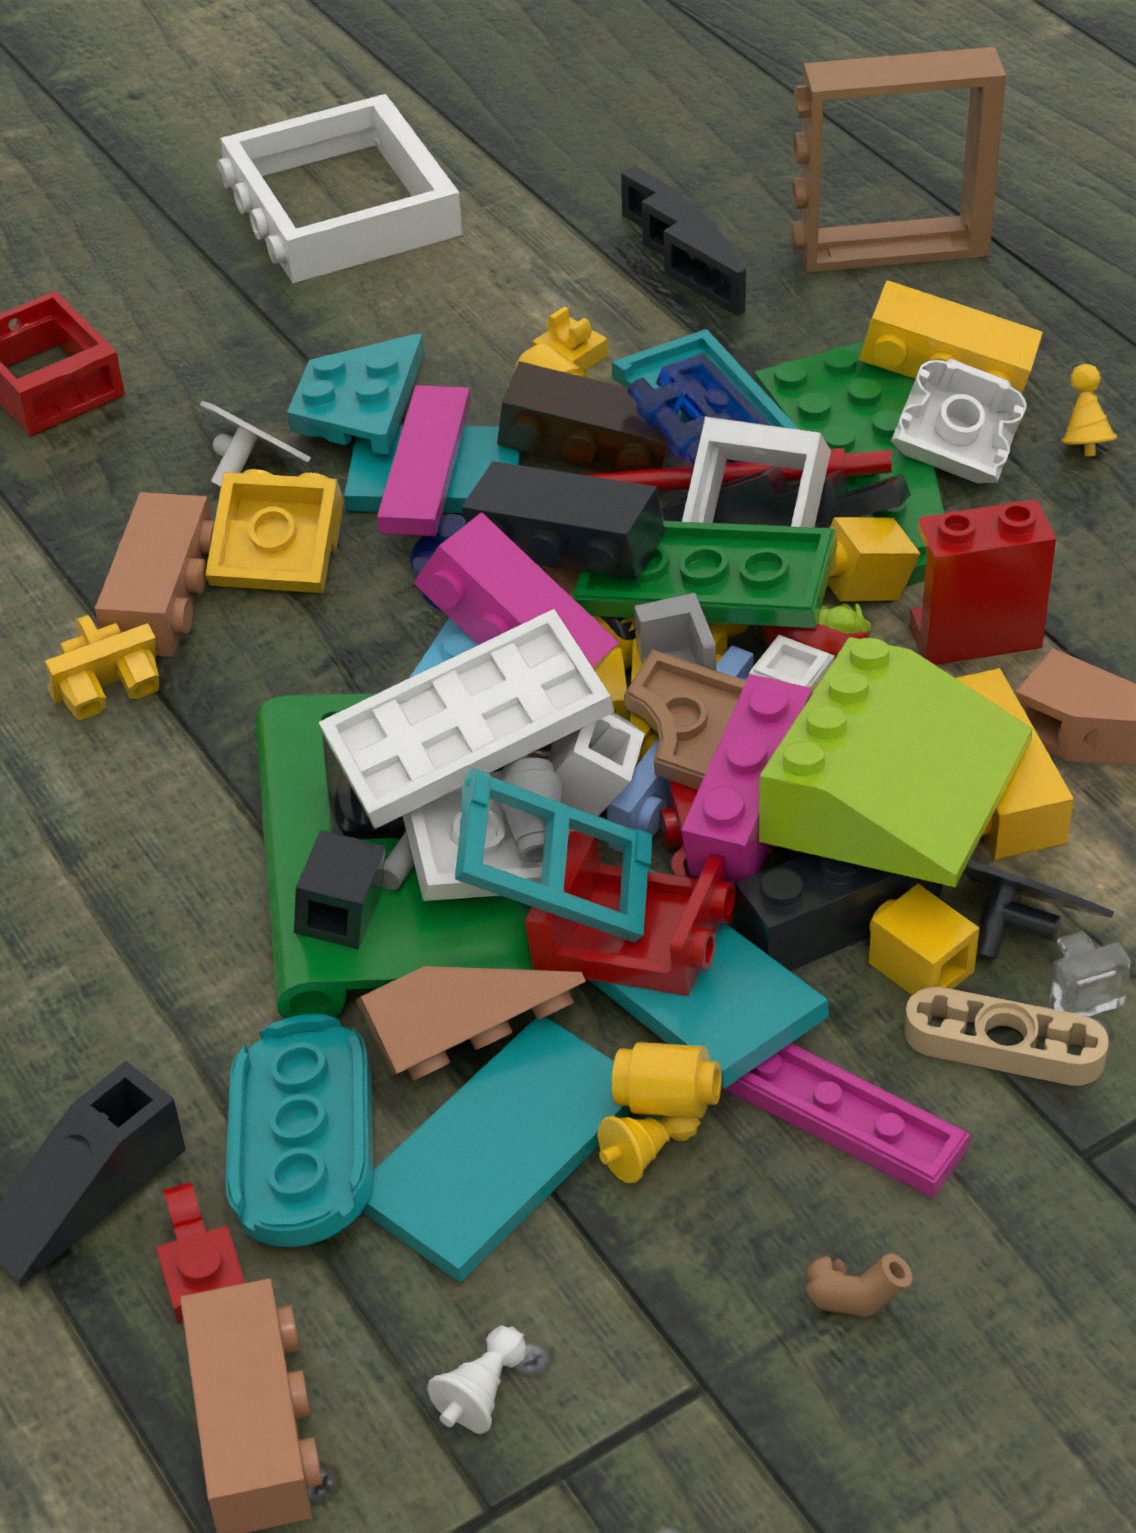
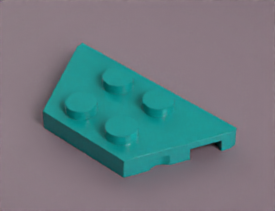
M412 334L309 360L287 411L290 432L310 437H324L330 442L347 445L351 442V435L371 440L374 453L389 454L425 354L422 334Z

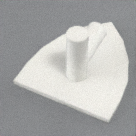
M201 401L199 405L217 418L238 428L234 437L228 434H220L213 441L214 451L218 455L223 456L211 479V482L219 486L222 485L224 472L241 473L258 439L306 462H309L311 458L213 404Z

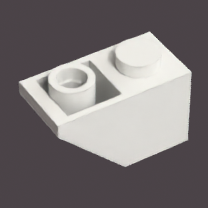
M612 713L554 741L548 760L553 764L554 772L562 777L561 803L599 816L631 782L645 733L629 720L616 713Z

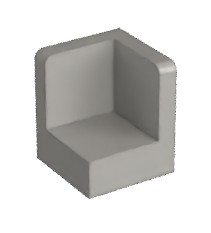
M695 593L634 606L637 652L642 665L653 649L716 671L715 641Z

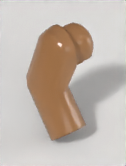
M886 1254L861 1276L847 1275V1266L840 1259H836L832 1263L829 1256L820 1257L814 1260L807 1268L806 1276L809 1283L806 1286V1294L820 1310L868 1317L878 1312L911 1284L913 1280L912 1272L906 1261L896 1254Z

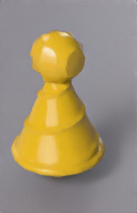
M1082 364L1075 367L1070 375L1071 386L1080 393L1061 443L1066 445L1084 444V455L1095 456V443L1116 440L1118 435L1113 432L1107 420V415L1104 414L1097 396L1093 393L1100 383V371L1093 365Z
M615 1116L604 1117L599 1123L597 1133L601 1150L599 1152L600 1160L603 1164L608 1165L609 1169L618 1179L628 1184L637 1183L643 1176L644 1169L656 1158V1154L663 1145L670 1141V1137L678 1142L688 1141L690 1137L696 1135L697 1127L701 1122L698 1118L665 1116L662 1120L652 1118H617Z

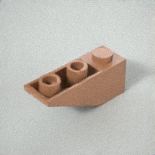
M1052 648L1017 689L1015 694L1047 752L1065 761L1136 766V684Z
M423 966L356 999V1003L390 1074H398L407 1069L412 1081L449 1064L450 1060L445 1050L469 1038L474 1049L477 1050L512 1033L513 1031L507 1020L532 1008L538 1020L572 1004L574 1000L569 990L586 982L582 972Z

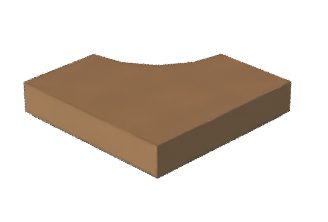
M653 649L651 650L626 690L624 699L625 708L644 718L658 735L659 746L654 758L655 775L699 790L746 683L745 680Z

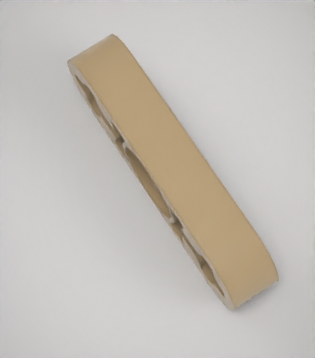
M944 987L923 988L910 997L906 1006L905 1038L914 1050L926 1056L1072 1086L1092 1083L1104 1071L1109 1045L1108 1035L1097 1021L1087 1016ZM932 1016L944 1018L941 1027L928 1025L932 1020ZM967 1022L975 1023L973 1036L965 1034ZM997 1026H1009L1018 1030L1023 1035L1024 1040L1016 1045L1004 1046L993 1042L986 1033ZM1037 1036L1046 1037L1044 1050L1036 1049ZM1069 1044L1083 1047L1081 1056L1067 1053Z

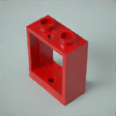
M57 291L0 313V405L29 436L125 395L117 351ZM13 319H17L16 324L12 327H9L10 321ZM57 345H60L70 355L66 359L19 379H16L6 368Z

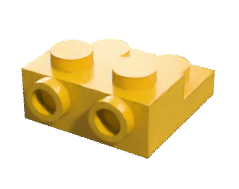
M258 469L246 470L243 473L224 472L205 574L209 585L324 593L330 552H336L344 505V499L337 479H330L318 473H303L299 477L279 476Z

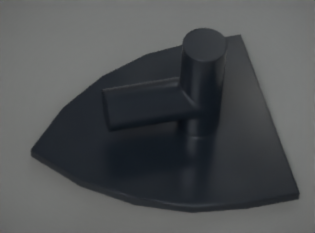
M969 860L963 871L970 880L991 886L978 926L979 936L976 953L987 958L997 959L1007 928L1051 942L1056 937L1061 916L1015 902L1017 895L1094 915L1112 918L1114 911L1088 900Z

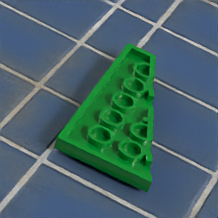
M864 341L754 371V381L798 429L821 433L830 449L844 448L845 454L891 450L892 473L849 476L846 483L850 491L904 473L911 496L901 506L857 518H894L920 552L906 587L925 581L927 551L918 531L919 519L923 516L944 513L934 466L903 455L891 442L912 390L913 378L860 361L859 357Z

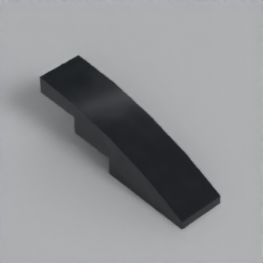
M637 165L621 173L622 216L643 228V245L664 256V274L736 316L745 313L746 268L727 239L700 210L669 185Z
M774 466L722 483L713 523L791 526L800 482L788 486L782 468ZM842 469L827 473L815 524L832 522L834 517H859L901 506L911 496L904 473L850 491ZM688 495L674 499L661 509L665 520L682 522Z

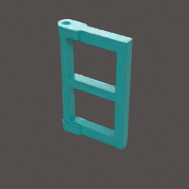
M476 768L469 770L462 789L460 807L462 817L455 880L632 942H636L643 936L648 866L651 865L652 853L651 833L637 828L625 827L490 777L489 773ZM489 799L546 819L541 884L483 864ZM569 828L624 848L619 912L563 892Z

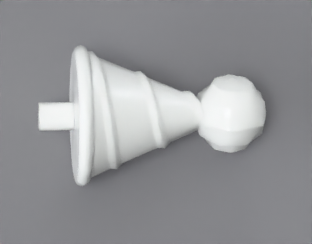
M502 1325L495 1328L486 1339L487 1352L482 1357L470 1363H464L449 1373L436 1375L429 1380L427 1390L432 1403L442 1413L440 1420L444 1425L452 1427L455 1422H458L477 1434H483L490 1430L492 1423L491 1412L495 1407L494 1399L497 1387L501 1383L502 1366L512 1368L519 1364L526 1355L523 1334L517 1329Z

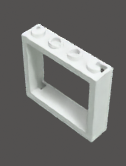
M386 94L220 138L223 158L217 160V167L222 173L225 189L232 188L240 213H248L256 238L266 241L272 263H280L292 284L463 235L459 191ZM376 145L412 197L296 229L262 176Z

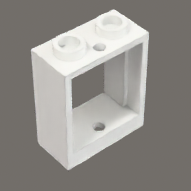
M705 417L682 522L713 523L726 460L730 459L803 470L791 526L815 527L831 450L822 434L818 432Z

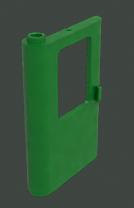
M376 694L284 695L264 702L256 713L255 724L276 1006L278 1013L283 1018L302 1014H324L335 1018L343 1010L346 990L378 989L423 966L534 970L525 924L532 906L501 895L423 901L415 865L398 889L389 890L382 886L381 896L359 949L294 933L296 885L320 830L333 833L323 736L319 721ZM503 766V767H501V768H499V769H497V770H495V771H493V772L502 771V769H503L505 766ZM401 838L361 840L386 846V860Z

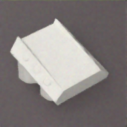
M953 359L947 361H927L919 369L891 442L905 456L978 484L996 483L1009 455L1013 437L1024 415L1027 404L1022 394L1012 388L1008 380Z

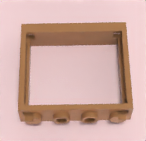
M995 47L804 63L803 85L795 86L794 89L795 113L797 118H802V132L793 133L794 160L796 165L801 164L800 177L792 178V201L794 209H799V221L791 222L790 237L792 250L800 249L806 273L990 256L1006 73ZM970 88L960 216L819 228L823 101Z

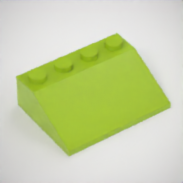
M849 637L760 774L759 842L956 887L1032 740V728L911 649L888 645L886 642L875 638L857 639Z

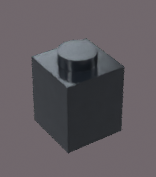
M320 830L296 885L294 933L359 949L382 893L386 846Z

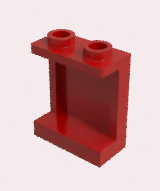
M1036 500L1009 502L1001 505L950 511L943 514L921 517L919 519L918 531L927 551L923 607L910 609L909 622L910 630L921 656L934 665L1042 648L1056 537L1039 502Z
M571 831L567 843L563 892L619 912L622 867L601 864L597 838L578 831ZM710 854L699 879L648 871L644 934L636 942L532 907L525 920L533 969L540 971L582 972L585 979L689 996L699 971L708 970L711 966L715 952V935L720 923H728L733 915L736 889L734 883L727 882L724 856Z

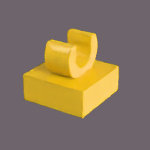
M564 306L548 317L547 326L549 331L534 339L532 347L542 343L550 344L583 371H586L608 356V338L592 330L588 319L583 318L576 321L569 317V309Z

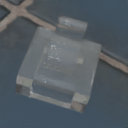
M1084 931L1058 938L1057 944L1065 958L1054 961L1050 1007L1054 1010L1088 1017L1124 1006L1131 960L1120 943L1116 942L1095 949L1091 939Z

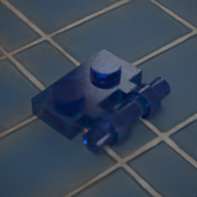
M704 353L663 366L656 381L659 388L654 389L642 377L632 382L627 390L628 395L637 403L636 411L648 425L656 424L669 439L667 445L672 452L681 460L687 459L693 466L696 461L705 417L772 426ZM680 409L691 422L685 423L675 411Z

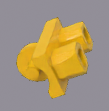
M89 615L75 619L78 637L59 643L62 654L45 660L50 681L47 684L48 690L54 703L64 701L79 721L100 714L107 707L106 696L101 688L104 685L121 680L129 699H140L159 690L155 636L148 623L121 633L117 623L96 629Z

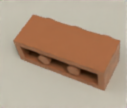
M139 493L95 607L99 629L117 623L122 633L148 623L155 636L156 656L174 657L181 634H188L191 629L194 597L196 594H202L206 585V563L209 557L215 521L211 520L207 496Z
M271 1278L180 1296L207 1495L217 1533H249L313 1519L308 1488L323 1485L315 1438L299 1439L296 1419L310 1417L311 1412L303 1369L288 1372L285 1353L300 1350L292 1305L277 1308Z

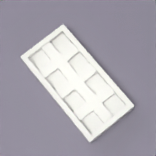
M555 609L321 720L319 724L326 741L374 829L462 787L465 777L471 768L491 773L615 711L609 692Z

